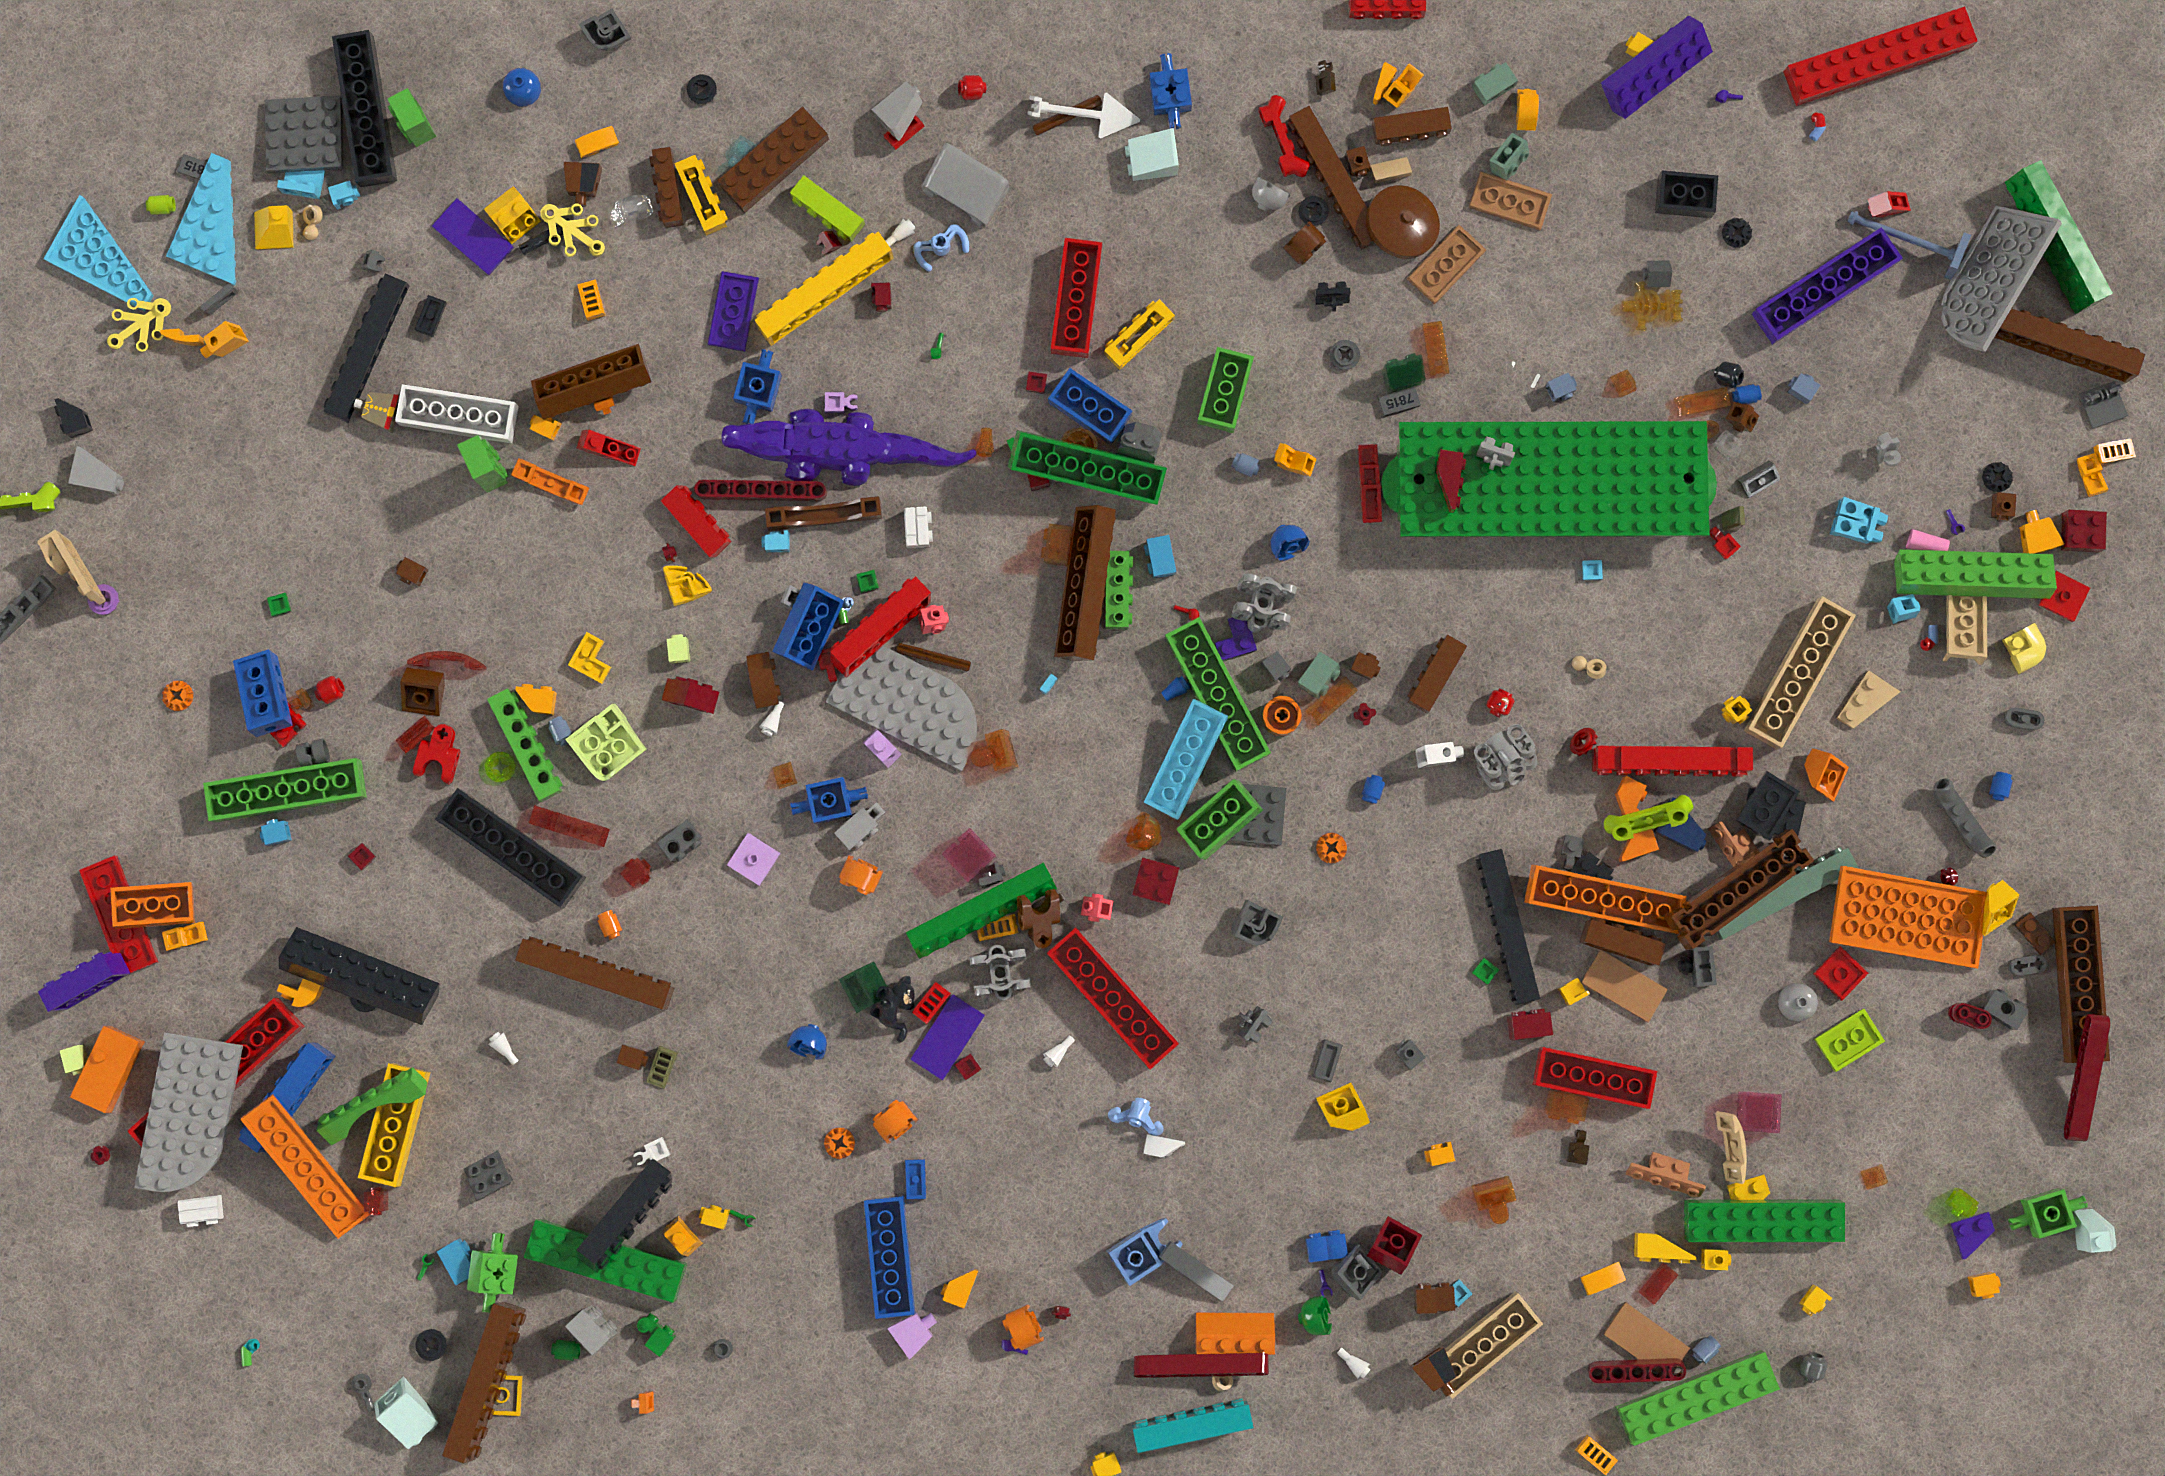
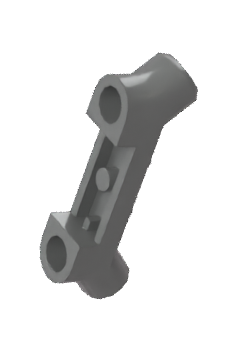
M1947 778L1938 780L1933 786L1936 803L1941 809L1943 808L1972 852L1977 853L1982 858L1991 856L1996 850V843L1987 836L1956 792L1952 781Z

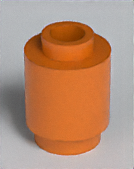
M612 910L599 914L598 923L604 938L609 937V940L619 937V932L622 931L616 914H613Z

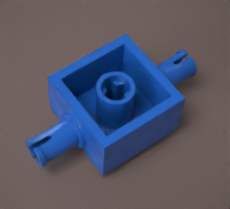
M1167 53V61L1165 54H1161L1162 71L1152 72L1149 77L1154 115L1168 114L1169 129L1175 127V122L1177 130L1181 128L1179 112H1187L1192 109L1187 68L1174 70L1172 54Z
M762 349L758 365L746 362L742 364L733 399L736 403L747 406L742 421L744 424L754 423L757 411L760 409L773 411L782 375L780 371L769 368L773 355L772 351L768 350L766 352L765 349ZM758 384H760L761 388L755 390L754 386L757 387Z
M840 777L805 785L808 795L807 800L790 803L793 815L810 811L813 823L820 824L853 816L850 804L853 801L868 799V794L866 793V787L849 791L845 778ZM828 796L834 799L831 805L824 803Z

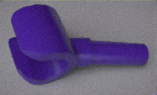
M1721 90L1717 93L1715 100L1721 103H1725L1727 98L1743 100V95L1731 94L1727 90Z
M1947 510L1946 513L1952 524L1951 532L1954 535H1958L1956 532L1957 526L1960 527L1961 532H1964V525L1958 524L1951 510Z
M1318 1270L1322 1282L1321 1295L1324 1296V1290L1329 1289L1332 1296L1333 1291L1326 1282L1324 1270Z
M1003 1339L1001 1342V1348L1004 1351H1013L1025 1355L1028 1353L1026 1349L1021 1351L1018 1348L1015 1350L1011 1340Z

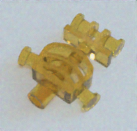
M1641 281L1634 284L1635 287L1637 286L1638 291L1634 294V301H1622V312H1634V320L1638 321V326L1635 329L1639 331H1647L1645 327L1646 322L1654 321L1660 310H1665V322L1671 320V313H1673L1672 322L1683 321V318H1681L1683 308L1679 307V304L1683 303L1680 296L1682 290H1672L1673 299H1670V290H1666L1664 292L1665 302L1660 303L1657 293L1653 290H1645L1644 285L1646 282ZM1644 310H1647L1646 316H1642ZM1656 310L1654 316L1649 317L1651 311Z

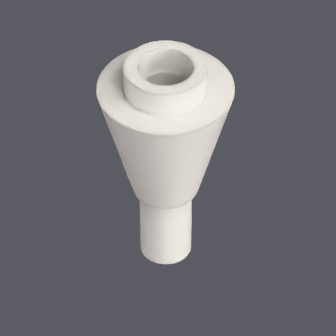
M902 219L892 235L885 241L890 247L896 241L915 234L913 231L915 226L909 219L907 221Z
M779 701V704L775 705L773 711L759 726L763 734L767 736L777 735L780 713L784 703Z
M497 1032L489 1038L491 1042L488 1045L505 1056L512 1065L519 1061L512 1053L504 1032L501 1034Z
M1069 1035L1061 1044L1045 1052L1043 1060L1050 1067L1053 1065L1058 1067L1067 1051L1066 1049L1075 1040Z
M1343 1348L1337 1352L1346 1361V1364L1357 1379L1359 1377L1364 1378L1369 1373V1363L1353 1355L1351 1356Z

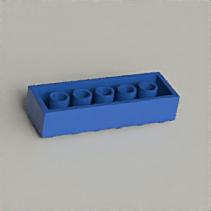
M319 1043L302 1045L298 1051L299 1056L297 1059L292 1060L286 1068L288 1071L284 1077L280 1076L275 1083L276 1088L273 1092H269L263 1101L274 1094L291 1117L294 1115L336 1057ZM244 1126L240 1131L241 1136L238 1140L256 1153L266 1152L248 1128Z
M904 1195L865 1199L864 1208L875 1319L915 1315Z

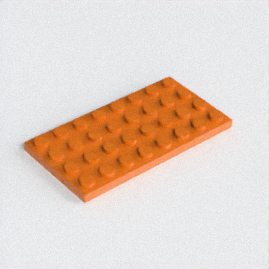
M1840 866L1829 943L1978 969L1987 892Z

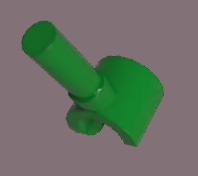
M939 333L937 348H931V359L941 358L943 333Z
M732 1209L729 1214L743 1220L746 1226L753 1227V1225L746 1222L750 1217L756 1220L753 1215L749 1214L746 1216Z
M425 1254L422 1257V1262L424 1264L417 1277V1279L420 1281L428 1267L433 1265V1263L435 1262L434 1257L432 1258L430 1263L425 1262V1258L428 1256V1254Z

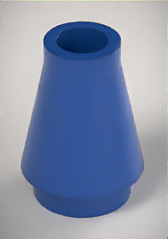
M1180 676L1179 678L1176 677L1161 693L1166 701H1169L1187 693L1190 686L1185 678Z

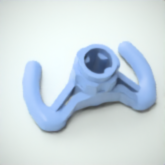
M953 224L948 227L945 233H939L929 241L916 242L913 245L916 261L923 269L930 272L932 266L923 259L921 252L933 251L938 256L946 255L950 251V242L955 234H958L961 239L962 251L968 253L969 241L964 230L959 225Z
M1135 1098L1130 1109L1121 1112L1119 1107H1114L1108 1112V1117L1112 1122L1128 1121L1134 1127H1144L1150 1135L1159 1136L1164 1131L1160 1121H1156L1153 1125L1148 1115L1151 1108L1149 1106L1150 1102L1146 1099Z

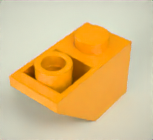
M522 684L521 687L516 686V692L532 712L554 715L557 693L552 691V687L541 686L540 689H534L533 685Z

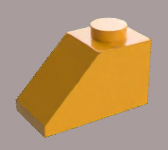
M971 1270L950 1280L948 1284L944 1283L941 1295L944 1296L942 1300L965 1308L979 1270Z

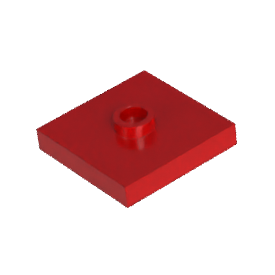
M2055 571L2057 589L2050 599L2041 598L2038 605L2074 622L2090 587Z
M1841 946L1813 973L1840 1001H1843L1869 974Z

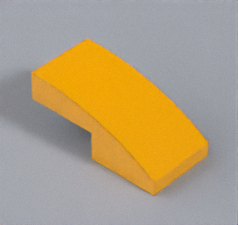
M610 126L575 139V144L581 158L595 155L600 150L615 147L619 144L613 127Z
M179 328L160 330L161 335L176 343L204 346V340L199 334L184 335V332Z
M2096 453L2077 458L2078 468L2088 497L2107 492L2108 487L2101 473L2103 469Z
M204 922L162 932L166 951L208 941Z
M1619 1262L1580 1277L1587 1295H1592L1626 1280Z

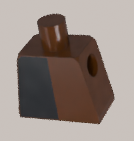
M564 162L567 193L569 196H575V204L586 207L587 197H596L602 167L600 163Z
M1442 1345L1410 1365L1433 1392L1440 1388L1445 1397L1456 1391L1450 1383L1451 1380L1456 1378V1374Z

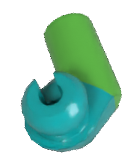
M250 1339L242 1346V1366L252 1365L251 1355L260 1347V1342L257 1339Z

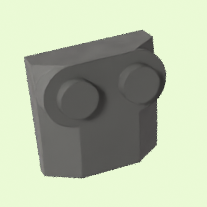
M1139 422L1126 424L1117 454L1154 463L1162 433L1151 425Z
M1360 1244L1342 1262L1336 1263L1332 1269L1333 1278L1356 1300H1361L1383 1273V1270L1371 1258L1367 1257V1253Z

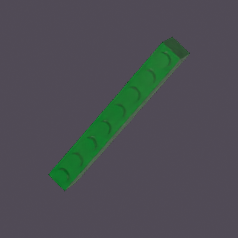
M1043 862L907 931L906 934L918 958L921 959L976 930H980L989 923L1015 912L1018 909V896L1026 895L1030 902L1033 903L1035 900L1045 896L1047 890H1056L1057 887Z

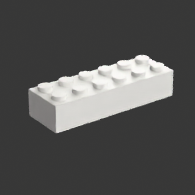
M402 384L395 422L404 427L467 437L479 435L482 439L512 443L519 406L511 401Z

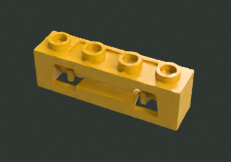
M696 155L674 163L706 236L727 227L725 221L728 218L724 209L720 211L717 205L721 203L717 193L712 194L710 187H713L709 176H704L703 170L706 169L702 160H697ZM697 171L700 176L698 179L712 209H715V215H713L711 209L703 211L691 182L698 180L695 175ZM686 174H688L691 181H687ZM704 212L708 218L706 221L702 215Z
M1160 299L1156 303L1152 301L1146 307L1147 311L1143 315L1138 314L1132 320L1133 324L1129 328L1124 327L1118 333L1119 337L1115 341L1112 339L1105 345L1104 355L1119 370L1175 319V315ZM1150 318L1153 326L1131 346L1132 348L1129 351V347L1125 343L1141 330Z

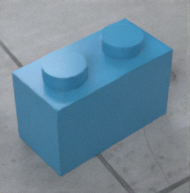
M1169 535L1147 539V544L1143 546L1145 556L1150 558V563H1147L1149 575L1153 574V579L1176 575Z
M461 1238L437 1251L455 1285H459L468 1279L471 1256L468 1253L470 1251L469 1245L465 1240L462 1241Z

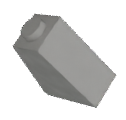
M907 81L871 109L877 120L898 141L903 137L923 103L919 97L921 93L915 85L911 86Z
M76 447L68 483L75 487L118 495L124 485L122 476L85 449Z

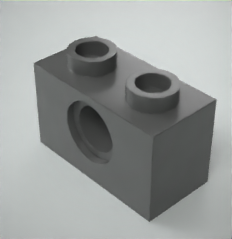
M2001 989L1990 990L1980 1009L1988 1011L1993 1019L2009 1029L2018 1030L2029 1011L2024 1007L2025 1004L2017 999L2013 1001L2008 998V994ZM2003 1003L2008 1006V1011L2005 1014L2001 1010Z

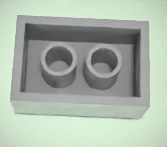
M592 1305L583 1309L565 1327L591 1355H594L606 1346L618 1332L616 1331V1325L611 1320L606 1321L602 1317L604 1314L602 1310Z

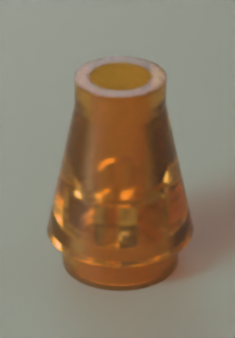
M981 428L975 448L978 456L991 457L994 452L991 428Z

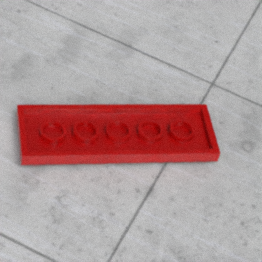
M114 855L80 869L79 872L110 952L121 953L130 974L158 963L145 927L113 928L111 888L129 887L118 856Z

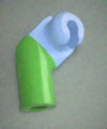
M850 597L842 599L844 603L838 614L840 625L849 623L847 612L854 604L853 599Z

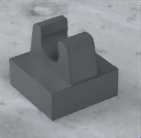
M368 250L366 251L361 269L380 272L383 268L378 267L376 263L378 260L384 262L385 258L378 251Z

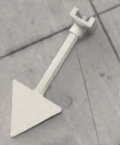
M1104 93L1101 111L1051 105L1049 102H1043L1042 98L1030 95L1029 98L1035 101L1031 105L1034 111H1028L1027 113L1031 116L1040 117V113L1047 114L1052 112L1100 119L1099 138L1140 122L1137 116L1108 93Z

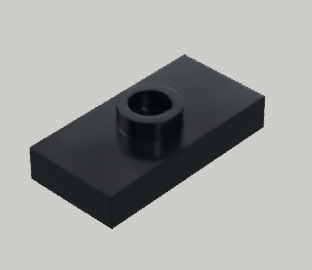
M428 295L414 330L434 337L447 302Z

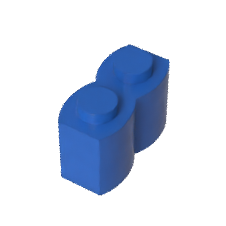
M1340 1230L1328 1231L1329 1235L1321 1236L1320 1232L1309 1234V1238H1305L1308 1262L1345 1258L1348 1255L1345 1233H1340Z

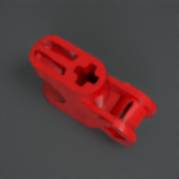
M445 724L437 725L433 730L431 741H421L413 767L414 776L424 775L427 765L432 761H438L443 769L442 781L448 785L453 782L461 750L453 748L455 730ZM441 732H446L448 736L443 737L440 734Z

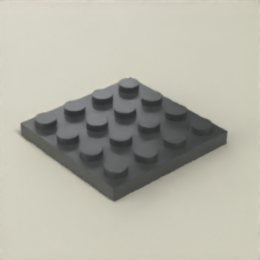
M340 95L265 100L267 173L343 169L342 98Z

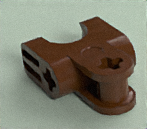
M1055 889L1047 890L1043 904L1037 908L1031 907V902L1026 895L1018 896L1017 908L1020 929L1022 931L1028 930L1029 938L1038 948L1048 947L1052 942L1051 925L1060 923L1058 893Z

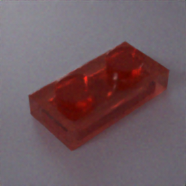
M424 715L397 738L396 742L407 753L415 748L423 738L429 736L435 727Z
M1662 1262L1638 1293L1655 1305L1677 1278L1678 1274Z

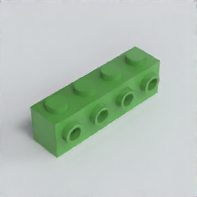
M1110 551L1106 579L1105 629H1128L1129 624L1132 625V613H1129V606H1132L1133 594H1129V587H1133V575H1129V568H1133V556H1129V551Z

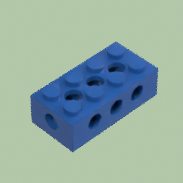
M268 649L234 660L233 664L247 731L255 737H259L293 726L278 656Z

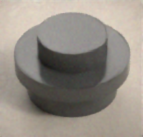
M720 1339L715 1342L713 1352L716 1357L725 1359L732 1354L733 1346L729 1340Z

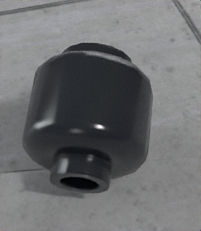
M1725 361L1715 368L1714 377L1720 386L1735 388L1742 383L1744 371L1739 364Z

